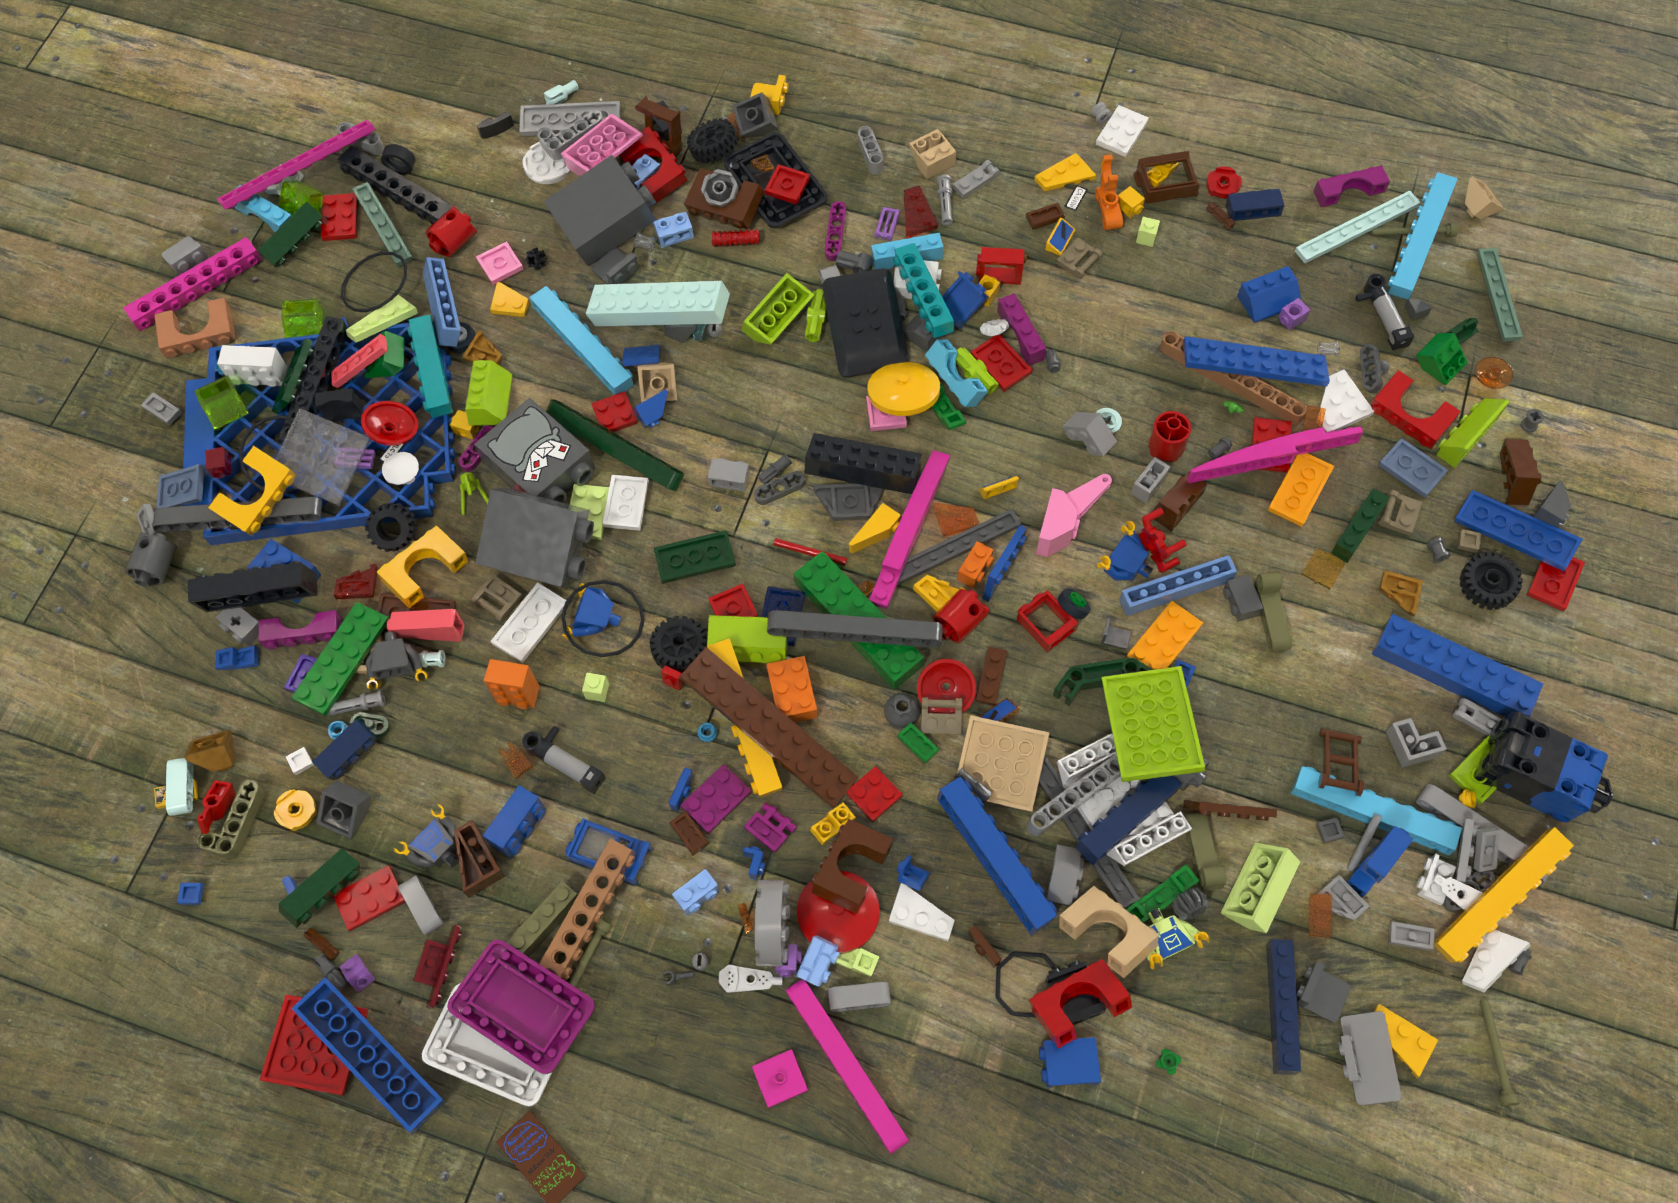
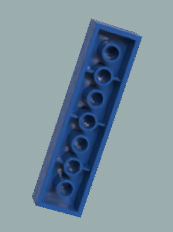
M1394 614L1386 622L1372 652V655L1504 717L1512 712H1521L1530 717L1544 684Z
M958 777L940 789L937 800L1032 936L1055 919L1057 909L1050 900H1046L1042 887L1038 883H1034L1029 868L1020 863L1019 854L1014 848L1011 849L1009 847L1005 834L997 830L994 818L990 814L987 815L983 810L984 805L979 797H974L971 792L972 787L968 781H963L961 777Z
M326 977L291 1008L410 1134L413 1135L445 1103Z

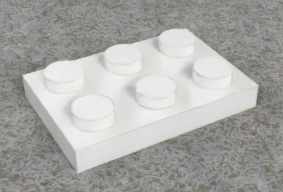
M1118 105L1097 138L1096 145L1127 157L1147 125L1149 118Z
M621 475L611 476L602 523L603 527L640 531L649 485L648 478Z

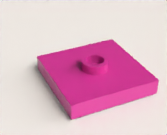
M792 1049L752 1066L768 1108L808 1091Z

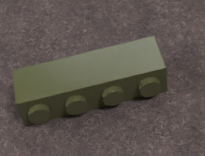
M562 881L506 943L527 957H530L564 920L578 894Z

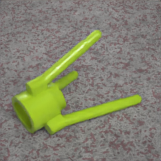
M473 473L462 474L460 476L461 484L459 485L461 490V514L465 515V491L471 496L472 491L477 487L487 505L489 498L481 487L479 479H475Z

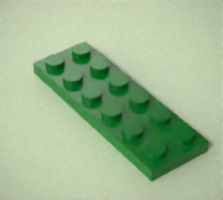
M356 602L291 699L326 717L386 628L389 617Z

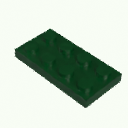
M306 338L295 350L271 410L272 412L279 414L282 410H286L289 404H292L295 398L293 391L299 387L301 382L299 376L301 373H304L307 367L305 361L313 352V348H311L312 340Z
M727 530L654 547L662 584L736 566Z

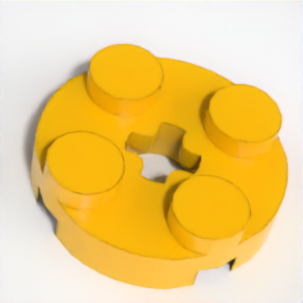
M295 789L283 793L277 799V806L274 810L277 822L291 831L304 828L317 815L314 798L306 791H296ZM293 806H300V809L296 814H291V812L293 811Z

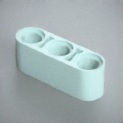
M185 758L167 761L166 810L169 816L191 813L193 810L194 768L193 763L186 761Z

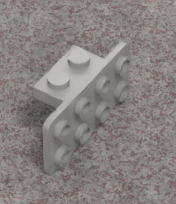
M1378 1011L1343 1016L1341 1018L1343 1036H1341L1342 1042H1339V1050L1341 1056L1345 1055L1346 1064L1343 1065L1345 1078H1349V1081L1353 1083L1357 1103L1359 1105H1370L1400 1101L1402 1094L1385 1014Z

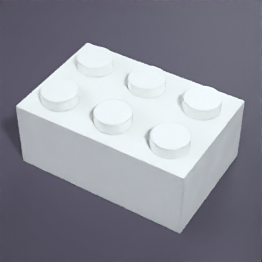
M222 345L217 363L229 382L235 385L281 386L288 369L277 349L270 347Z

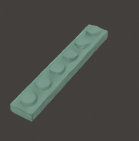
M366 182L353 188L352 190L388 252H394L402 256L405 263L412 261L413 258L369 183ZM390 255L397 267L403 265L399 258Z
M1497 248L1479 249L1477 256L1502 342L1519 341L1523 336Z

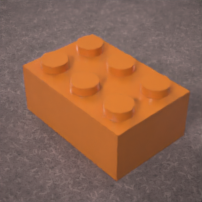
M805 656L766 664L775 706L795 723L818 718Z
M490 659L484 683L495 701L502 706L510 704L516 705L520 709L534 708L540 686L529 665Z

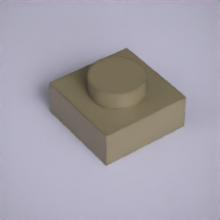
M1461 529L1457 549L1477 553L1480 546L1481 533Z

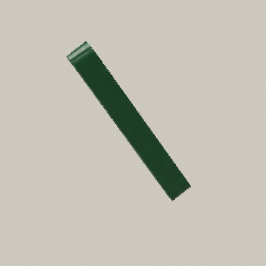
M555 399L550 400L546 412L567 431L672 491L678 490L685 475L682 471Z

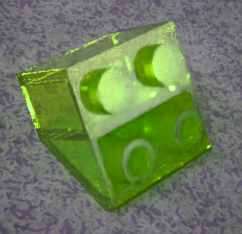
M297 180L283 181L278 207L293 215L308 202L318 212L321 207L323 193Z
M318 299L282 301L281 318L285 338L320 333L324 320V309Z
M229 375L194 390L201 407L214 429L249 414Z

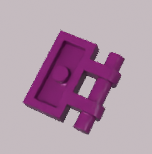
M765 802L761 807L766 812L764 816L756 812L745 824L744 829L772 852L776 853L788 839V836L783 833L784 830L787 829L794 833L797 826L792 823L790 818H785L781 815L775 806L771 807ZM774 818L777 822H779L780 824L778 825V827L773 825L770 822V819Z

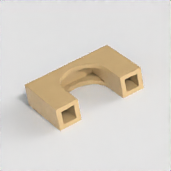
M1095 886L1091 887L1060 915L1059 928L1074 940L1096 923L1107 922L1121 928L1125 933V938L1108 953L1107 965L1123 978L1158 947L1159 935L1153 928L1146 926L1137 916L1130 914L1120 903L1114 902L1104 891L1097 889Z

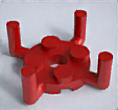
M1158 508L1142 517L1144 528L1141 531L1143 532L1137 534L1146 551L1149 550L1151 552L1150 558L1156 562L1160 573L1179 565L1180 561L1177 557L1166 563L1163 561L1169 558L1171 554L1187 546L1186 542L1181 540L1167 547L1164 543V533L1161 530H1157L1155 526L1152 527L1150 521L1164 514L1162 508Z

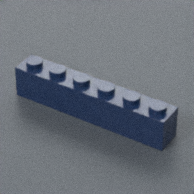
M1174 776L1150 778L1146 783L1142 781L1134 789L1135 793L1133 795L1127 794L1120 801L1122 804L1118 808L1113 806L1106 813L1107 817L1104 820L1100 818L1092 825L1094 829L1090 832L1086 830L1078 837L1079 843L1076 849L1094 866L1113 847L1119 844L1171 798L1182 784Z
M1271 939L1266 944L1273 1074L1296 1075L1301 1072L1293 940Z

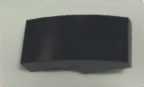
M506 111L495 120L488 117L477 126L480 137L485 139L507 131L514 126L511 114Z

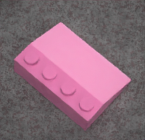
M610 114L563 151L561 155L567 168L581 176L609 156L613 155L616 158L641 138L643 134L615 115Z

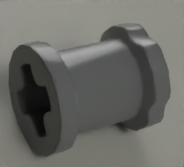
M1538 409L1529 410L1526 418L1521 422L1522 429L1530 433L1536 431L1538 424L1544 420V415Z
M1442 538L1434 539L1426 545L1431 550L1435 563L1442 562L1451 556L1450 552L1446 551Z

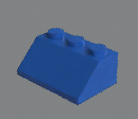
M1289 266L1242 283L1237 295L1254 323L1280 314L1283 307L1297 298L1301 300L1298 280Z

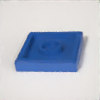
M660 345L624 348L623 366L659 363Z

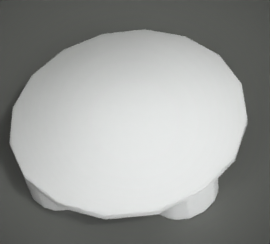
M397 452L390 455L382 466V474L385 480L396 485L413 483L419 470V463L416 457L407 452Z

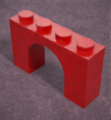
M648 126L641 131L643 136L619 154L624 163L628 161L631 166L644 154L649 157H659L662 159L660 169L641 183V186H646L657 203L688 180L684 175L686 171L683 166L676 164L678 160L674 154L667 152L669 151L664 141L661 143L658 133L656 131L652 132Z
M1398 370L1373 399L1370 406L1376 415L1381 416L1391 425L1396 426L1406 435L1411 436L1421 445L1431 450L1454 423L1461 411L1445 401L1431 417L1420 419L1410 416L1402 408L1401 398L1409 390L1414 380Z
M1103 959L1091 963L1087 968L1073 973L1067 979L1055 983L1052 987L1035 994L1029 999L1032 1012L1058 1049L1077 1039L1074 1025L1063 1011L1065 1004L1071 998L1082 994L1093 995L1104 1003L1114 1018L1133 1008L1130 994Z

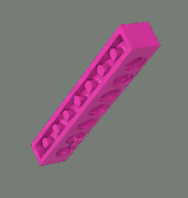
M245 237L128 304L123 309L137 329L142 331L155 323L154 314L179 310L186 304L256 265L262 259L248 238Z

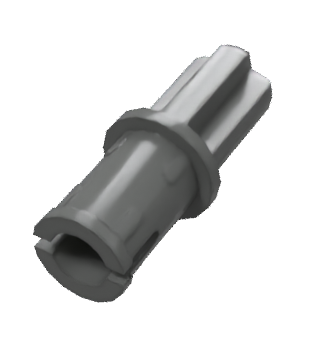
M784 454L775 463H770V467L758 475L760 482L766 484L776 475L779 476L783 469L792 464L791 459Z
M961 768L954 776L955 779L961 777L963 781L967 780L972 787V792L984 802L991 797L992 792L978 781V778L975 779L966 772L964 768Z
M324 954L315 959L313 964L322 972L323 977L330 980L339 991L344 990L348 986L347 980L339 973V968L334 966Z

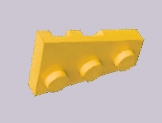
M1075 153L1037 174L1034 180L1045 192L1062 188L1070 183L1079 184L1087 179L1090 181L1096 180V174Z
M1378 1004L1374 1012L1381 1011L1385 1014L1392 1049L1397 1054V1057L1412 1070V1074L1419 1078L1438 1039L1381 1004Z

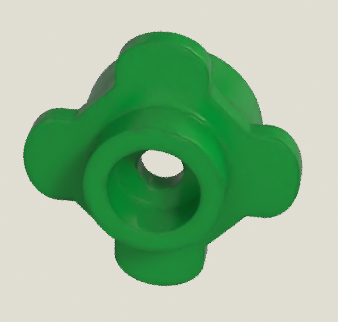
M1163 1049L1161 1051L1162 1056L1156 1061V1066L1159 1069L1163 1068L1169 1075H1174L1176 1067L1182 1061L1181 1057L1170 1052L1169 1049Z

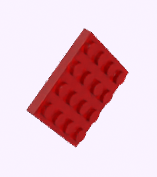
M285 994L260 1081L345 1096L351 1071L291 1009L303 997ZM355 1007L357 1011L366 1019L369 1010L366 1008Z

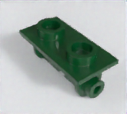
M1476 318L1466 319L1446 333H1455L1459 344L1479 332L1476 328L1478 320Z

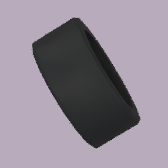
M397 144L387 145L380 158L383 165L400 175L411 173L416 161L414 154L410 150Z

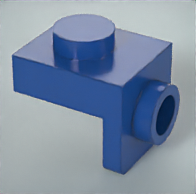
M754 846L744 847L743 855L753 858L748 873L749 877L758 881L759 875H763L766 863H763L764 853L761 852L760 848Z
M908 855L904 861H900L897 867V872L899 873L898 882L920 891L929 878V872L912 865V856Z

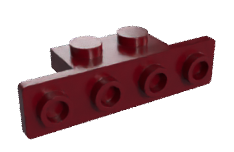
M458 924L452 926L446 945L428 939L425 941L412 981L432 987L426 1008H434L440 1002L442 993L439 991L441 985L445 984L448 977L446 969L448 963L451 964L454 959L455 952L453 948L455 943L459 942L462 933L459 931L460 925Z

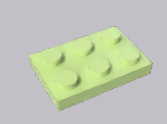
M574 484L570 505L590 510L588 520L594 522L591 539L602 540L604 532L602 523L609 487L578 486Z

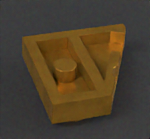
M479 330L462 356L464 361L473 364V361L492 360L500 365L503 360L502 354L494 348L493 344Z
M1385 570L1382 574L1379 591L1410 616L1414 617L1418 607L1423 580Z

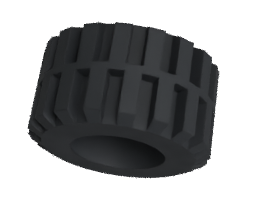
M394 502L385 503L374 509L369 514L370 517L366 520L368 525L365 527V531L369 533L366 535L367 538L372 539L370 543L378 545L377 549L379 550L385 549V552L391 550L395 552L407 546L415 538V532L418 528L415 527L417 520L413 519L414 513H410L407 506L402 507V504H395ZM385 517H393L400 523L401 533L398 537H391L384 532L382 521Z

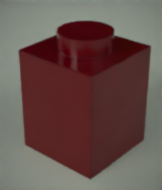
M224 447L205 450L206 470L213 478H223L224 476L232 475L231 456Z

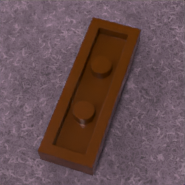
M988 647L976 703L990 706L996 705L1007 650Z

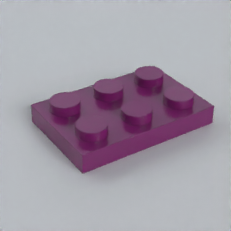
M723 764L680 807L709 835L752 791Z

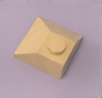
M1473 176L1469 178L1465 205L1468 207L1466 211L1471 217L1475 216L1483 219L1504 209L1484 182Z
M659 362L638 365L641 402L646 401L665 389L668 391L666 401L677 400L674 364Z

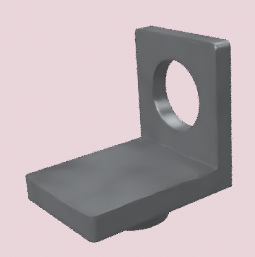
M1108 618L1101 644L1127 650L1131 631L1109 626L1111 618Z

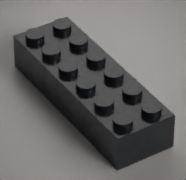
M814 433L805 456L804 474L912 494L919 476L922 454Z
M292 561L287 565L273 564L267 568L254 567L248 571L234 570L233 573L228 574L215 573L214 576L209 577L196 576V579L188 580V602L206 613L317 596V574L299 561Z

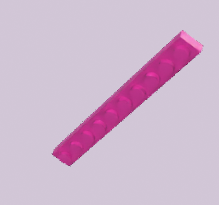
M366 119L217 198V201L225 210L232 209L237 203L249 200L252 195L267 190V187L282 182V179L296 175L297 171L311 167L312 163L326 159L327 155L342 150V147L354 144L357 139L369 136L375 128Z

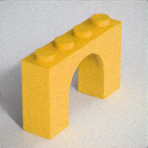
M255 446L251 448L243 462L263 476L265 490L261 498L253 504L240 505L219 492L208 507L251 536L260 529L262 521L271 514L273 506L282 499L283 492L288 486L292 485L296 476L292 470Z
M438 526L428 530L424 536L414 541L407 549L398 553L394 559L384 564L377 571L381 582L409 609L424 598L421 588L409 577V571L416 562L425 558H435L445 564L453 573H456L469 562L466 553Z

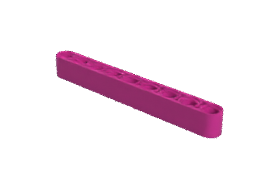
M800 979L788 987L785 991L888 1152L892 1154L907 1144L909 1140L806 981Z

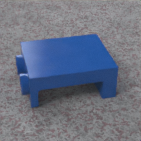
M959 271L958 274L960 276L944 293L942 298L954 320V325L961 329L989 296L984 293L986 289L980 283L975 285L972 282L974 278L967 272L963 274Z
M1096 1037L1077 1038L1059 1049L1052 1040L1043 1041L1042 1047H1039V1058L1044 1060L1045 1068L1041 1069L1042 1082L1046 1083L1047 1088L1078 1084L1099 1085L1101 1083Z

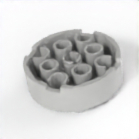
M785 880L758 881L757 892L760 893H757L758 898H756L755 950L756 954H759V956H756L757 966H783L784 963L788 962V949H785V942L790 939V926H786V919L790 918V905H786V898L789 897L790 887L789 884H785Z

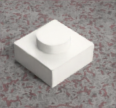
M304 747L286 756L295 775L314 766Z

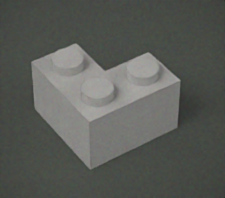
M1075 412L1063 425L1067 437L1071 440L1083 441L1091 455L1104 456L1117 442L1100 413Z
M1411 718L1392 723L1386 730L1402 768L1438 758L1447 750L1439 731L1419 736Z
M1057 844L1047 892L1048 901L1071 905L1073 898L1077 899L1079 886H1076L1077 880L1081 881L1084 858H1081V853L1076 848Z

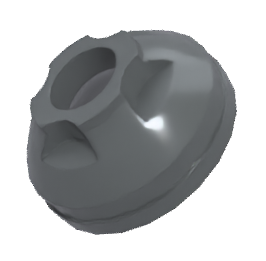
M897 693L887 700L884 714L886 720L892 726L905 728L910 723H916L920 715V706L912 695ZM899 702H905L908 705V709L902 712L896 706Z

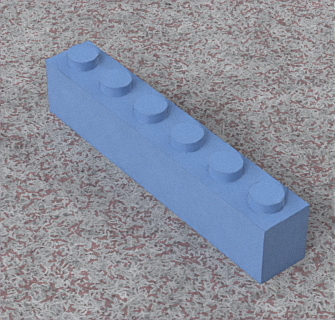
M426 257L423 278L438 344L457 347L461 329L444 259Z
M1228 555L1122 590L1119 601L1126 616H1130L1169 603L1171 600L1175 601L1226 584L1227 580L1234 579L1237 570Z

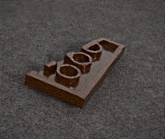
M1184 800L1183 808L1199 810L1198 814L1211 816V812H1218V816L1230 817V814H1237V818L1249 819L1250 815L1256 816V820L1269 821V817L1277 818V809L1191 800Z

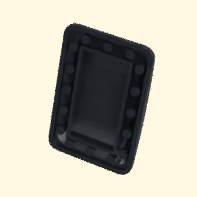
M770 133L728 154L723 160L725 168L728 172L732 173L739 188H741L744 180L760 185L764 195L756 211L771 228H779L824 205L828 200L825 190L781 133ZM778 164L810 174V179L797 205L765 195V188Z
M875 269L830 277L824 280L822 284L837 367L841 376L854 377L871 374L886 365L909 361L892 274L888 269Z

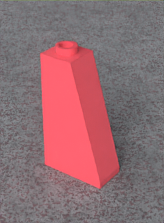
M456 609L404 611L391 613V618L387 621V630L389 632H396L397 638L461 642L465 624Z

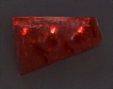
M920 185L904 190L906 238L938 229V223Z

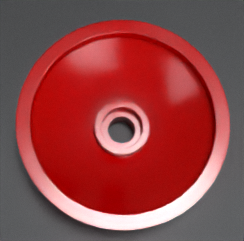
M380 401L368 406L364 410L361 417V427L364 433L373 441L383 445L396 446L405 444L415 437L418 431V419L409 407L401 403Z
M947 658L939 659L927 665L921 672L917 682V694L921 704L922 697H928L931 700H956V698H962L963 713L974 701L976 682L970 669L962 662ZM944 683H949L950 687L948 689H944L942 685ZM928 707V712L955 713V708Z

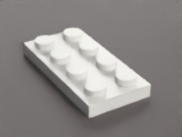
M537 582L491 640L492 645L523 664L562 614L566 600Z

